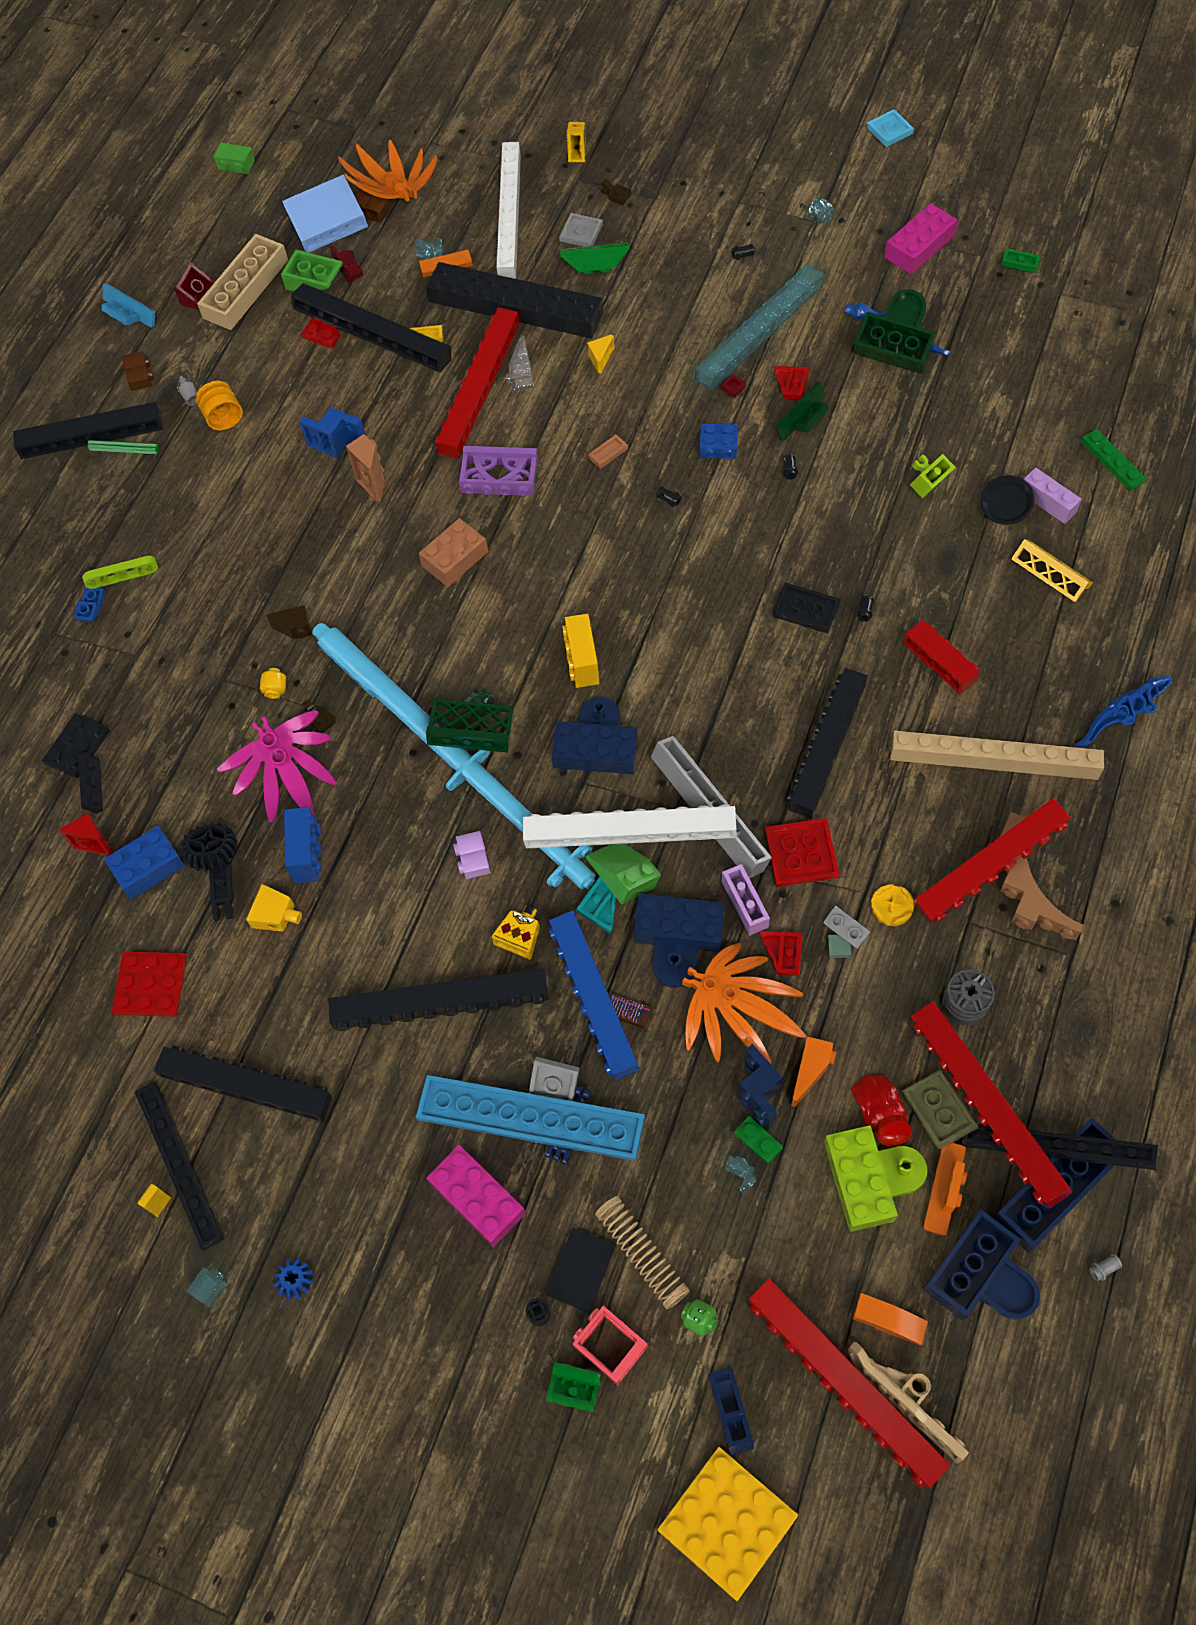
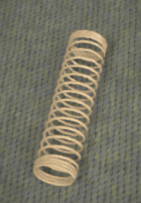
M615 1196L604 1203L596 1211L595 1216H597L598 1220H604L603 1226H609L607 1231L613 1232L612 1238H618L616 1243L618 1245L623 1244L621 1250H627L626 1257L632 1256L630 1262H637L635 1269L642 1268L640 1275L646 1274L644 1281L651 1280L649 1287H655L654 1294L660 1293L658 1300L665 1299L663 1306L668 1310L680 1302L689 1293L690 1289H688L685 1283H682L673 1292L661 1298L663 1293L680 1279V1277H677L668 1286L656 1292L659 1286L670 1278L675 1271H672L663 1280L651 1286L654 1280L665 1272L671 1264L647 1279L649 1274L664 1263L666 1258L659 1261L650 1270L644 1273L642 1271L649 1263L658 1258L661 1252L653 1256L647 1263L637 1267L641 1260L652 1253L657 1246L652 1247L642 1257L632 1261L652 1240L647 1241L636 1252L628 1255L635 1245L647 1237V1234L641 1236L631 1246L623 1249L625 1244L638 1235L643 1228H639L628 1239L619 1243L622 1236L632 1230L638 1222L633 1223L622 1234L614 1237L620 1228L633 1219V1216H630L617 1228L610 1231L612 1225L629 1212V1210H625L613 1222L605 1225L608 1218L624 1207L619 1196Z

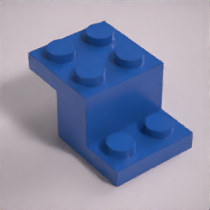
M331 407L319 423L314 419L302 417L299 421L307 446L335 458L339 457L348 443L365 434L362 421L358 417L350 416L341 410Z

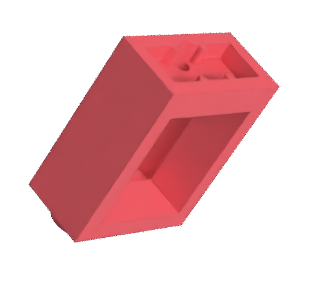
M602 1306L600 1310L596 1308L588 1318L590 1323L585 1329L581 1327L572 1338L575 1341L572 1345L618 1386L648 1348V1344L607 1308ZM604 1318L635 1343L613 1372L583 1346Z

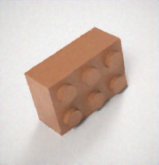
M459 518L419 552L421 565L444 585L449 587L488 553L486 538Z

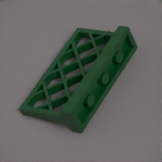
M434 699L429 726H427L426 730L427 745L508 753L514 706ZM437 706H445L449 710L440 714ZM466 708L469 712L461 716L457 710ZM486 710L489 714L481 718L477 712ZM500 712L509 713V715L502 720L497 716V714ZM453 713L457 719L449 723L445 717ZM473 715L477 721L469 725L465 719ZM493 717L497 723L490 727L485 721ZM440 720L446 725L442 728L434 727V724ZM460 722L466 727L463 730L454 728ZM480 724L486 729L484 731L474 730ZM502 726L506 730V734L495 733L494 730Z

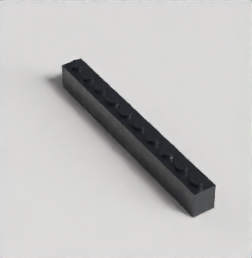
M302 283L291 294L294 310L441 373L452 360L451 346Z
M545 969L328 998L330 1024L337 1031H347L350 1027L368 1028L372 1024L379 1023L380 1025H390L394 1021L412 1022L416 1018L434 1019L438 1015L455 1016L459 1012L477 1013L481 1009L499 1010L503 1006L520 1007L525 1003L542 1004L544 1001L549 1000Z

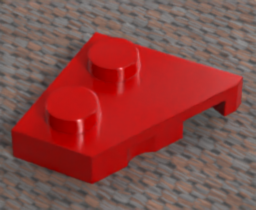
M315 318L310 320L301 333L303 339L333 349L341 337L340 332L334 326Z
M774 366L784 399L800 400L804 395L809 376V367Z
M760 931V936L778 976H800L802 933Z

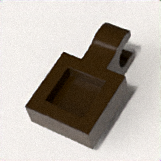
M604 179L601 183L604 186L601 192L607 194L608 199L623 206L631 196V190L622 185L616 184L614 187L607 179Z
M309 699L302 703L306 713L317 710ZM320 707L317 710L319 714L311 725L319 733H324L336 721L323 707Z

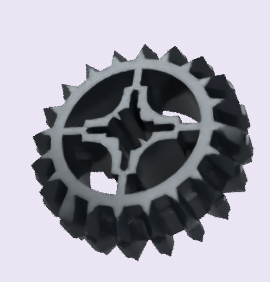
M212 821L209 825L204 823L201 827L196 826L195 830H189V835H184V840L181 841L180 849L184 862L191 869L195 868L197 871L203 869L205 872L209 869L215 871L216 867L220 866L223 868L224 863H229L230 858H235L234 854L237 852L238 841L234 831L227 825H222L221 822L214 824Z

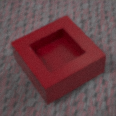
M734 374L721 384V390L733 398H736L746 388V382Z

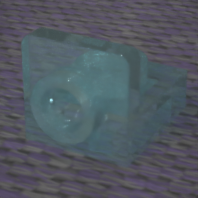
M439 237L433 243L419 238L415 242L416 253L419 257L425 259L440 256L443 252L441 238Z

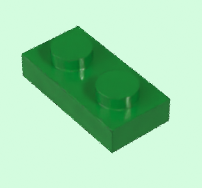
M1006 248L1001 266L1036 273L1041 256Z
M750 1116L734 1131V1135L767 1165L783 1149V1146Z

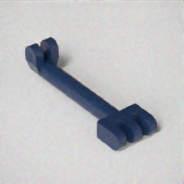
M577 1086L575 1090L577 1099L575 1102L585 1103L591 1090H585L581 1086ZM549 1145L545 1157L550 1158L554 1150L556 1153L553 1160L558 1162L561 1154H564L562 1164L567 1165L572 1149Z

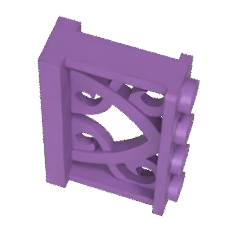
M464 446L459 479L460 492L466 494L533 496L538 466L537 448ZM469 463H473L475 468L468 469ZM498 464L503 465L510 473L497 480L486 471L491 470ZM526 466H531L530 472L524 470V468ZM476 473L472 476V479H467L470 474ZM520 474L525 475L528 478V481H523L522 476H520Z

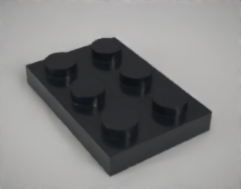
M75 713L42 759V762L78 779V755L84 752L93 756L110 730L102 724Z

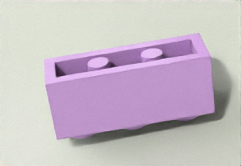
M1035 468L1024 478L1033 490L1034 503L1062 523L1066 524L1077 513L1082 499L1039 469Z
M742 864L723 871L722 884L748 935L750 936L767 929L770 918Z

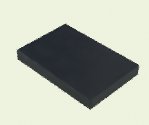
M785 582L774 609L773 617L828 634L841 599Z
M572 1228L546 1296L590 1314L616 1245Z

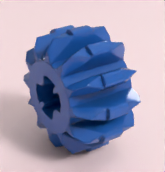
M297 1258L293 1264L288 1259L286 1260L287 1267L281 1264L278 1266L281 1273L274 1274V1277L278 1279L274 1283V1287L280 1288L278 1294L280 1296L286 1294V1299L291 1300L293 1296L301 1299V1291L308 1294L309 1290L306 1286L314 1284L312 1280L308 1279L314 1273L312 1270H308V1263L305 1262L301 1265V1260ZM296 1275L298 1279H295L296 1283L292 1284L289 1282L290 1279L293 1280L291 1277Z

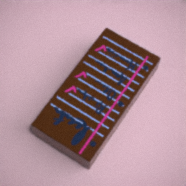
M611 993L609 997L619 1020L644 1029L652 1007Z

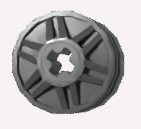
M968 969L956 973L949 981L943 994L942 1007L944 1013L956 1024L964 1026L977 1024L983 1020L994 1001L995 991L993 983L986 975L976 970Z

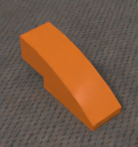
M860 1293L852 1318L853 1320L873 1326L876 1330L922 1346L928 1321L863 1293Z

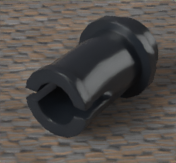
M753 244L732 248L733 259L740 260L742 257L755 254Z
M786 455L784 458L785 469L783 474L789 480L795 479L798 475L794 455Z
M664 487L659 488L658 492L661 494L657 493V498L670 503L672 507H677L680 504L682 497L678 492L673 493Z
M863 596L861 599V606L857 611L860 621L867 622L872 618L873 613L871 610L874 599L871 596Z

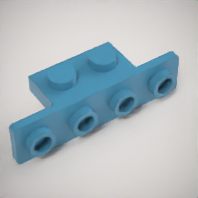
M103 284L102 298L107 302L102 304L103 312L124 325H131L140 321L150 328L155 326V311L111 285Z

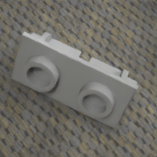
M837 906L833 908L823 922L857 949L862 943H865L870 933L868 929Z

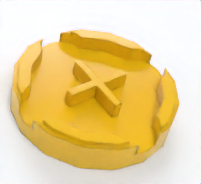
M893 884L880 887L875 891L871 900V911L874 917L880 923L887 926L904 924L910 919L914 910V900L911 894L905 888L894 886Z

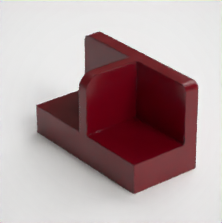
M333 245L330 246L333 259L343 263L340 271L348 283L364 276L362 269L355 261L352 250L347 249L338 253Z

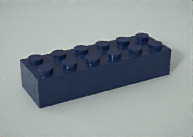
M1092 1117L1075 1134L1076 1136L1116 1140ZM1051 1158V1163L1073 1193L1048 1208L1045 1202L1040 1205L1032 1194L1035 1188L1031 1183H1028L993 1219L1019 1237L1021 1240L1018 1244L1030 1253L1114 1165Z

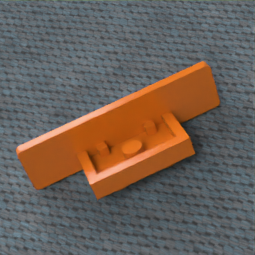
M951 1143L941 1149L923 1226L925 1231L941 1236L947 1235L951 1213L955 1207L959 1208L961 1204L962 1194L959 1193L960 1185H964L967 1178V1171H964L965 1163H963L966 1151L965 1146Z

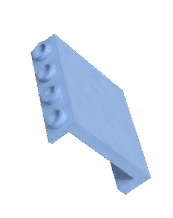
M344 175L282 201L307 253L368 227L364 214Z

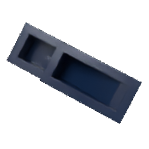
M732 1367L708 1374L730 1456L754 1449L752 1435Z

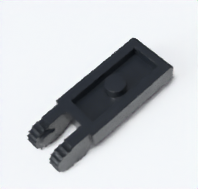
M224 863L223 868L218 866L215 868V871L209 869L210 904L212 905L214 921L220 920L219 905H225L227 919L233 918L232 865Z

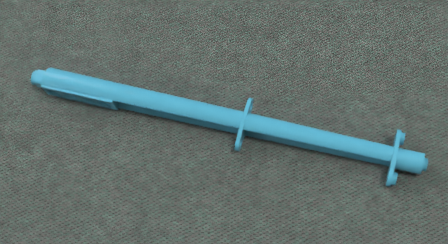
M324 623L315 626L312 634L318 640L317 643L321 649L373 698L377 697L427 744L426 730L427 726H429L430 716L339 629H330ZM437 723L434 724V727H441ZM428 745L456 771L446 784V788L449 791L454 790L466 780L523 832V817H529L532 813L481 765L488 757L490 751L479 750L471 756L464 748ZM591 845L579 846L573 853L566 846L540 848L559 865L547 879L549 886L557 887L562 882L564 875L581 890L584 888L589 889L594 884L595 873L580 860L592 852Z

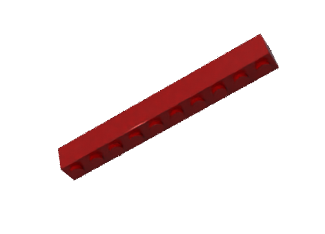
M498 307L496 313L492 315L491 324L486 328L485 337L480 341L479 350L473 357V363L467 369V376L461 382L460 391L455 395L454 404L449 408L446 421L442 423L440 435L436 436L435 445L437 446L438 454L459 459L519 327L517 311Z
M934 1001L913 1014L911 1017L916 1023L912 1026L919 1036L922 1034L926 1036L928 1040L924 1043L932 1054L934 1052L939 1054L941 1058L937 1061L944 1071L949 1069L954 1075L950 1079L959 1090L962 1087L967 1093L963 1096L971 1108L977 1107L980 1112L977 1114V1117L984 1126L989 1124L994 1132L990 1135L997 1145L1003 1144L1007 1151L1004 1155L1012 1165L1017 1163L1021 1171L1018 1174L1025 1184L1031 1183L1035 1191L1032 1194L1040 1205L1045 1202L1048 1208L1073 1193Z
M770 1279L749 1298L750 1311L757 1318L762 1317L768 1323L766 1327L774 1336L779 1334L785 1341L783 1345L793 1355L797 1353L803 1359L801 1364L810 1373L814 1371L821 1378L819 1383L828 1392L832 1390L838 1396L837 1402L846 1411L850 1408L856 1415L854 1419L864 1430L869 1428L875 1435L873 1439L881 1448L885 1449L887 1447L894 1454L891 1458L902 1469L906 1467L912 1473L910 1478L920 1488L923 1486L926 1489L931 1488L951 1465Z

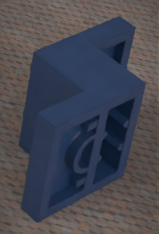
M752 1044L746 1049L744 1067L750 1075L740 1083L738 1094L740 1098L738 1100L745 1109L749 1108L755 1114L753 1117L761 1127L764 1125L767 1129H770L775 1125L777 1111L770 1105L768 1100L780 1091L783 1077Z

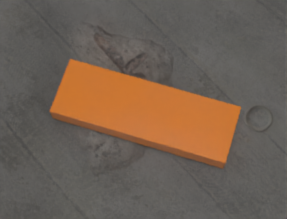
M469 250L419 261L423 278L432 276L438 262L464 268L473 266Z

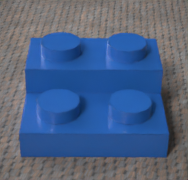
M701 423L700 457L737 458L738 424Z

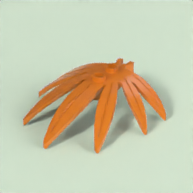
M389 140L388 146L392 172H386L356 144L359 159L372 178L370 179L338 156L341 165L360 181L358 182L345 174V178L357 187L380 198H404L407 202L410 201L409 197L417 199V191L430 179L437 163V155H435L421 174L423 166V148H421L407 181L401 160L391 140Z
M736 943L720 951L710 962L705 974L697 973L696 970L689 967L688 975L693 976L694 979L688 980L684 978L682 985L693 987L696 992L691 1000L686 1020L687 1051L691 1050L700 1028L702 1011H704L708 1043L717 1063L720 1062L721 1034L715 1008H718L739 1039L747 1047L753 1044L770 1064V1057L760 1038L733 1007L776 1030L803 1040L806 1039L804 1032L782 1011L764 999L740 988L791 997H803L802 992L770 979L731 977V975L751 970L768 962V957H747L727 965L735 958L741 948V944Z

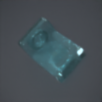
M729 1156L725 1169L744 1178L740 1192L745 1193L747 1188H752L756 1180V1176L753 1175L755 1168L748 1165V1161L742 1157L735 1156L734 1158Z

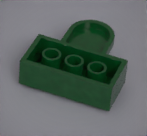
M901 290L892 297L884 316L866 312L854 342V354L922 374L935 344L936 332L920 327L926 312L924 296L916 290Z

